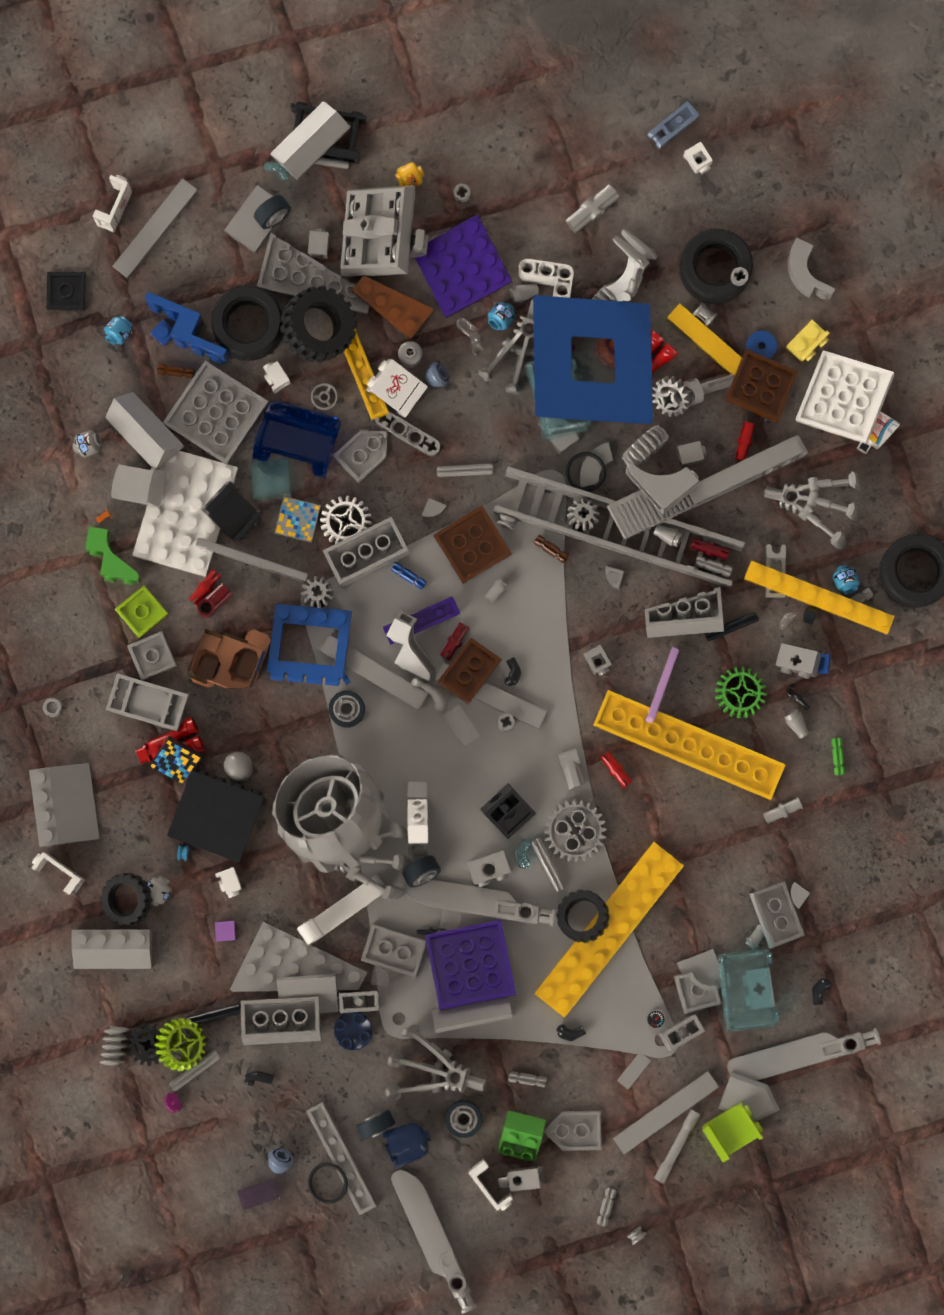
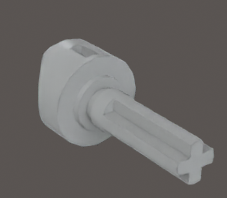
M731 374L701 384L697 378H693L681 383L683 385L687 384L686 390H691L688 396L692 397L689 403L693 406L704 401V394L730 387L734 377Z

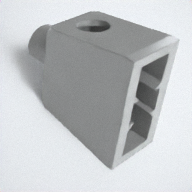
M543 1165L512 1169L508 1172V1175L498 1177L499 1187H510L511 1192L541 1188L546 1184ZM518 1176L522 1179V1182H518Z

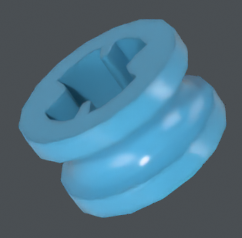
M179 843L177 860L184 859V861H187L189 844L183 846L182 843Z

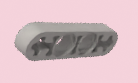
M389 412L386 415V419L389 421L392 418L395 419L391 423L390 428L387 427L389 423L386 421L380 423L379 418L374 419L376 425L424 454L435 456L439 453L440 443L438 440L393 413ZM402 423L405 429L403 432L397 433L394 431V425ZM412 433L420 434L421 439L419 442L414 443L410 440ZM424 437L427 438L426 443H428L429 445L435 443L436 451L432 450L431 452H429V448L425 444H423V448L420 447V445L424 441Z

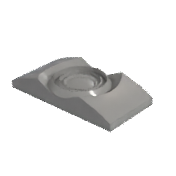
M117 673L106 710L178 732L189 694Z

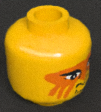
M413 162L399 167L397 174H395L399 186L414 185L417 187L422 184L421 177L424 176L421 166L417 167Z

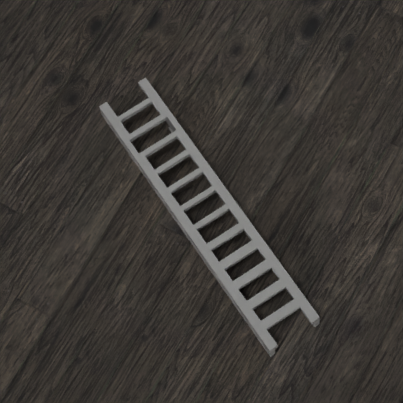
M509 466L507 467L505 477L518 480L519 484L511 509L495 505L494 513L507 515L531 525L727 588L731 587L732 580L717 576L714 572L711 574L698 570L699 567L695 566V564L694 567L682 565L680 561L689 533L703 537V541H712L721 547L738 552L742 551L745 542L674 519H668L659 523V525L680 529V532L684 534L676 561L673 562L662 558L666 542L663 540L657 556L644 552L651 528L645 530L639 550L625 546L627 539L624 540V538L621 545L608 541L607 539L614 520L611 514L603 539L589 535L590 529L587 526L584 532L572 529L573 525L569 524L571 520L567 518L565 526L555 524V518L563 495L574 498L573 502L577 501L579 504L582 498L586 503L588 500H591L592 506L597 505V508L599 506L608 509L607 506L616 501ZM526 484L537 487L529 515L518 512ZM545 489L556 493L547 521L536 517ZM698 551L697 557L702 556L703 552ZM717 557L716 562L720 563L721 558Z

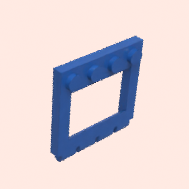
M276 604L267 671L271 673L270 680L284 681L285 674H288L287 681L303 683L304 676H307L306 683L322 684L323 678H326L325 685L339 686L340 679L344 680L352 611ZM284 623L339 628L335 666L279 661Z

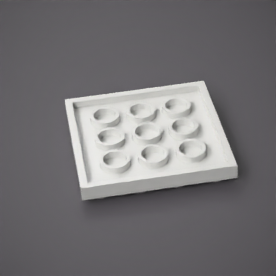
M823 350L795 420L799 423L867 444L895 374L892 371Z

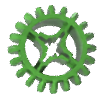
M744 666L741 667L740 672H738L737 667H734V674L728 669L726 671L728 677L723 674L720 676L724 682L717 681L716 684L721 686V688H716L715 692L721 693V695H717L715 699H722L718 706L721 707L725 704L726 707L723 709V712L725 713L730 709L729 716L732 717L737 712V718H740L743 712L744 717L747 718L748 711L752 715L756 714L754 707L757 710L761 709L758 702L761 704L765 703V700L760 697L767 696L766 692H761V690L766 689V685L760 686L759 683L764 679L760 678L757 681L758 672L753 676L750 675L752 672L751 668L745 673ZM739 677L737 687L726 688L727 683L731 679ZM745 678L754 684L756 691L746 687ZM740 687L743 688V691L745 690V693H747L743 694L741 699L738 696L739 694H736L735 692L738 691ZM726 694L735 697L737 707L728 701ZM746 697H756L752 705L743 708Z

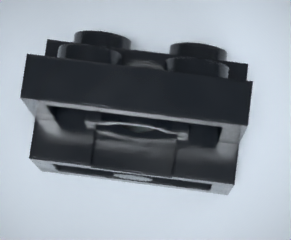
M509 783L480 808L483 814L507 839L536 814Z

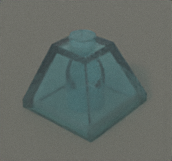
M289 459L251 462L253 500L291 497Z

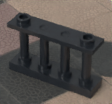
M303 102L291 103V111L296 113L293 130L302 123L304 114L310 115L317 107L307 106ZM337 111L345 121L352 122L348 147L339 149L336 146V142L322 157L359 164L360 153L357 152L355 146L359 123L366 124V115L358 111H352V113Z

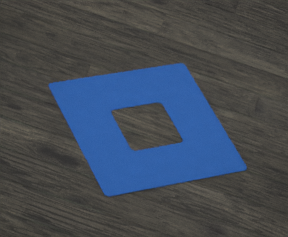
M535 295L533 297L535 415L545 418L651 424L653 422L649 304ZM573 336L606 338L614 341V383L583 382L572 379L571 338Z

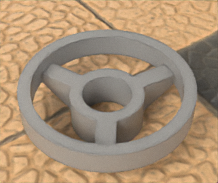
M326 383L317 385L311 393L313 405L320 410L333 408L338 399L335 388ZM321 386H328L326 391L321 392L319 395L313 396L317 388ZM331 388L333 389L336 395L335 401L332 405L329 403V392ZM323 394L328 396V399L325 401L321 399ZM313 399H319L321 403H326L328 407L322 408L317 406Z

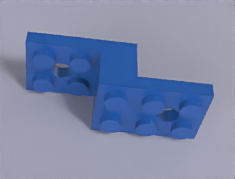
M147 292L145 300L150 310L157 314L165 313L169 319L176 321L171 332L176 346L182 349L187 347L193 349V353L201 357L207 355L215 363H227L229 359L227 349L197 337L204 322L200 313Z

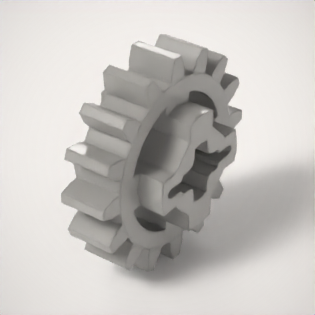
M665 376L652 388L654 390L652 396L655 397L652 402L658 404L656 409L661 408L663 415L668 412L669 417L673 414L676 417L680 414L683 415L691 406L689 402L692 400V397L688 396L691 390H686L687 384L682 385V379L675 381V376H672L670 379L668 376Z

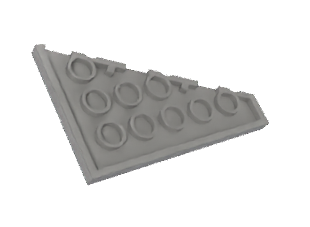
M262 922L230 990L233 992L278 991L277 978L335 974L337 990H359L367 972Z

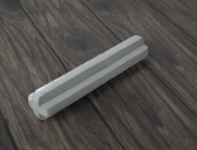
M492 464L437 467L438 477L493 474Z
M541 839L533 840L531 844L555 891L563 890L565 885Z
M214 1050L205 1056L203 1060L197 1062V1066H192L190 1070H186L171 1081V1088L177 1091L218 1061L221 1058L219 1053Z

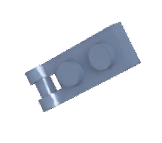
M687 101L653 128L647 136L656 142L658 149H661L698 119L700 115ZM661 131H663L665 134L663 138H661L658 134Z

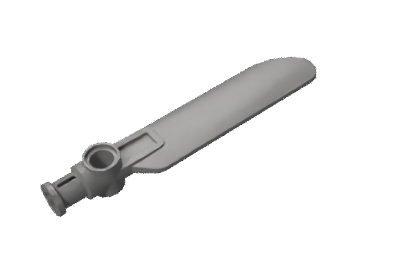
M431 880L421 886L410 888L407 882H405V890L409 896L427 907L518 921L524 924H537L539 922L554 926L555 909L549 911L528 903L519 904L510 893L505 891ZM528 909L531 911V916L524 918L520 914L521 911Z
M873 1028V1031L866 1033L858 1032L841 1038H836L827 1032L732 1058L728 1061L727 1068L730 1074L734 1072L753 1080H760L864 1050L870 1045H881L877 1028ZM848 1039L855 1040L856 1045L853 1049L846 1048L845 1043Z
M398 1170L394 1172L391 1177L392 1184L431 1270L446 1278L454 1298L458 1300L462 1308V1314L477 1308V1304H474L470 1295L471 1290L467 1279L462 1272L423 1184L417 1177L407 1171ZM454 1278H460L463 1281L461 1288L453 1286L452 1281Z

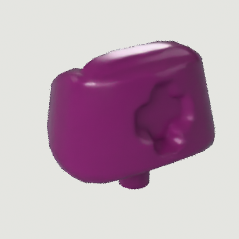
M175 1092L168 1093L165 1096L164 1103L168 1111L177 1113L182 1109L183 1105Z

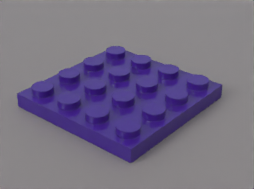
M478 214L430 240L427 245L426 255L415 257L445 318L458 313L513 282Z
M501 920L425 935L440 1010L516 995Z

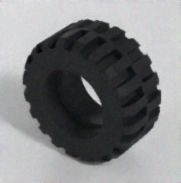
M313 286L301 291L289 301V304L283 310L284 314L280 320L283 325L280 328L281 333H285V337H283L284 342H289L291 345L289 349L292 352L294 350L298 352L297 356L301 359L307 357L306 361L309 362L316 360L319 363L335 358L351 345V340L356 335V332L353 331L357 328V321L353 320L356 314L355 311L350 309L352 306L350 301L346 302L344 300L345 296L342 293L336 294V290L333 288L326 290V286H319L318 288ZM308 309H320L330 317L333 324V334L329 340H318L309 334L304 324V315Z

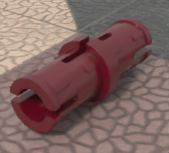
M696 537L693 538L690 549L706 553L707 556L713 555L727 560L730 552L729 548L727 549L715 545L712 541L709 543Z
M461 622L458 623L452 636L448 637V643L440 653V656L444 658L449 651L445 658L448 661H451L456 649L461 647V641L470 629L468 626H465L462 632H460L464 625Z

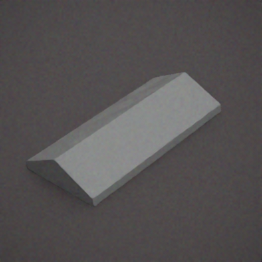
M323 101L270 155L298 180L350 129V126L336 110Z

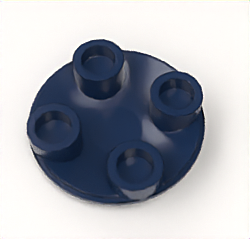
M360 1012L345 1013L335 1022V1039L344 1049L359 1050L370 1042L373 1033L372 1024L364 1014Z

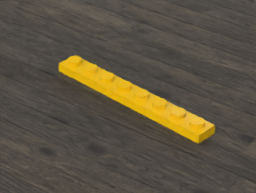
M754 561L750 562L744 577L747 581L886 635L889 633L895 617Z

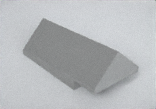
M134 392L113 399L105 418L152 468L159 470L184 447Z

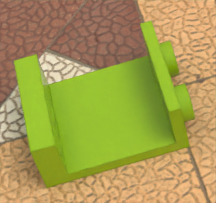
M742 1101L702 1125L704 1134L723 1163L730 1159V1154L757 1138L759 1140L763 1139L762 1132L764 1130L758 1121L754 1122L751 1117L753 1112L748 1105L744 1106Z

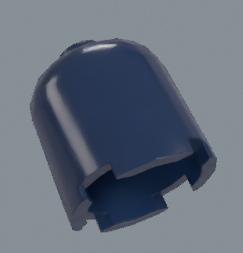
M408 1123L382 1133L383 1138H386L387 1141L385 1146L391 1162L396 1161L394 1163L395 1169L421 1159L428 1153V1142L431 1141L428 1130L424 1131L417 1123Z

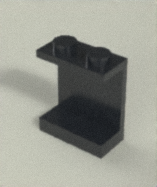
M228 481L201 510L233 541L239 539L242 541L249 533L247 530L251 526L255 527L261 521L260 516L263 512L261 510L257 511L234 489L236 486L231 481Z

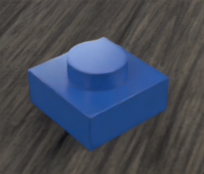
M162 319L150 334L165 347L173 339L171 336L173 328Z
M821 654L822 658L817 674L829 675L831 655Z

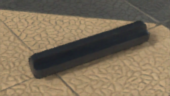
M752 612L723 624V632L704 633L707 641H712L758 622L759 617L756 612Z
M238 1003L187 1016L186 1019H190L191 1024L193 1022L202 1024L241 1014V1004Z

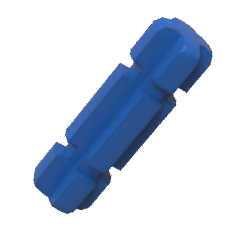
M398 562L393 565L392 572L397 575L400 574V577L412 585L414 583L417 588L421 590L424 588L426 580L421 577L419 578L417 574L406 567L403 568V565Z

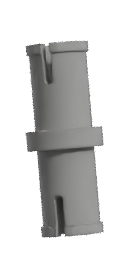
M796 797L785 804L780 803L778 807L764 812L763 816L767 824H770L782 817H788V814L803 807L799 798Z

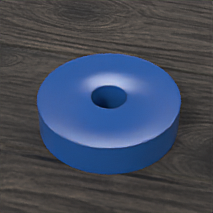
M757 331L748 338L746 349L771 359L776 352L777 342L769 332ZM758 344H764L765 348L759 349Z

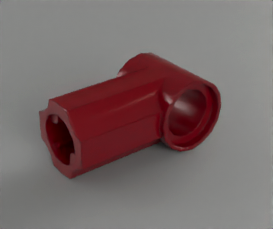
M221 583L205 599L198 603V613L203 618L212 617L233 594ZM209 604L212 609L209 613H203L201 607Z

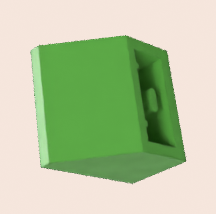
M508 1110L497 1153L535 1162L546 1120Z

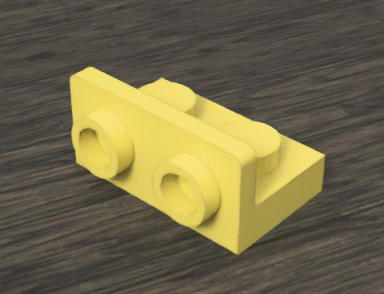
M811 320L786 346V349L801 363L805 360L810 361L816 354L814 350L818 346L822 348L829 341L827 337L830 333L828 331L825 332L817 323Z

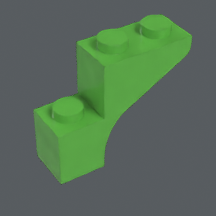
M89 526L85 549L92 556L101 557V554H104L100 575L105 577L104 580L109 582H116V579L124 580L123 583L128 585H135V582L140 583V575L112 553L109 545L110 531Z

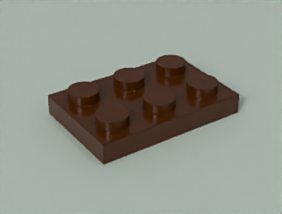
M470 638L438 679L437 683L469 705L501 663L502 659L473 638Z

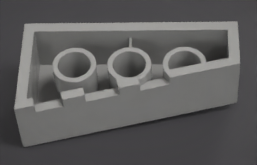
M720 587L715 588L712 592L698 593L697 596L692 598H681L678 602L672 604L668 602L645 609L647 638L723 632Z

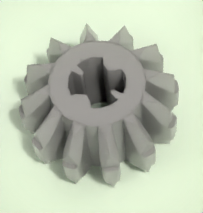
M582 498L580 504L574 501L573 506H569L568 511L570 513L567 514V518L571 519L569 521L570 525L576 524L575 530H578L580 526L584 532L586 531V526L589 529H593V524L598 523L596 517L600 513L595 511L597 505L590 506L591 500H588L586 504ZM584 512L586 518H582V515H580V513Z
M314 576L313 583L308 578L309 586L302 585V588L307 591L301 592V596H308L304 599V602L308 603L311 600L310 607H314L315 603H317V607L321 608L320 602L327 606L328 603L325 599H333L327 593H333L334 590L333 588H328L331 585L330 581L324 584L325 577H322L320 582H318L317 576ZM320 588L322 594L320 596L318 594V597H315L313 590Z

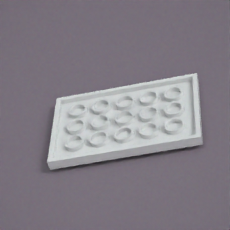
M178 451L159 469L167 473L162 500L159 507L147 505L132 556L206 577L214 552L196 547L195 545L198 538L217 543L220 528L201 509L226 482L231 481L234 484L238 467Z

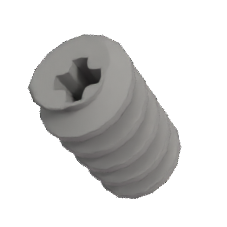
M107 1025L110 1029H106L104 1032L109 1036L104 1037L103 1040L108 1042V1044L102 1045V1048L107 1050V1052L101 1053V1056L105 1057L106 1060L100 1061V1064L121 1067L119 1064L124 1063L125 1060L120 1058V1056L126 1055V1052L121 1050V1048L127 1047V1044L122 1041L128 1039V1036L123 1033L128 1032L129 1029Z

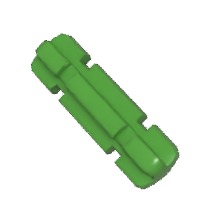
M833 738L831 743L832 747H834L832 750L835 765L834 772L837 776L844 775L846 772L845 766L843 767L845 762L843 748H841L843 745L842 738Z

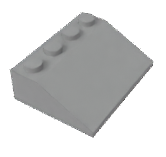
M90 763L29 770L39 847L44 848L100 839Z

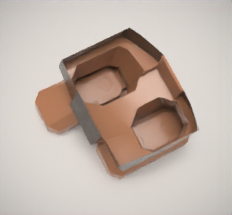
M205 629L189 665L188 676L191 677L193 683L206 688H211L215 684L226 689L253 687L270 648V637L254 629L247 632L245 639L226 632L221 635Z

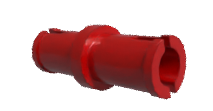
M743 422L741 435L737 440L739 444L735 460L743 461L747 459L749 447L752 446L753 442L751 438L755 424Z
M211 569L205 579L198 583V588L188 598L193 602L198 597L193 603L194 605L198 606V603L203 600L207 593H211V588L221 578L219 573L214 576L215 570Z
M610 751L600 757V760L610 770L609 774L617 779L623 789L628 786L627 784L633 782L622 769L623 765H619Z

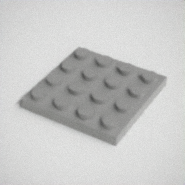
M205 360L163 424L227 465L269 402Z

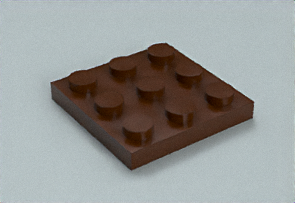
M745 349L725 401L777 423L798 371Z
M480 506L433 535L463 584L512 555L483 506Z

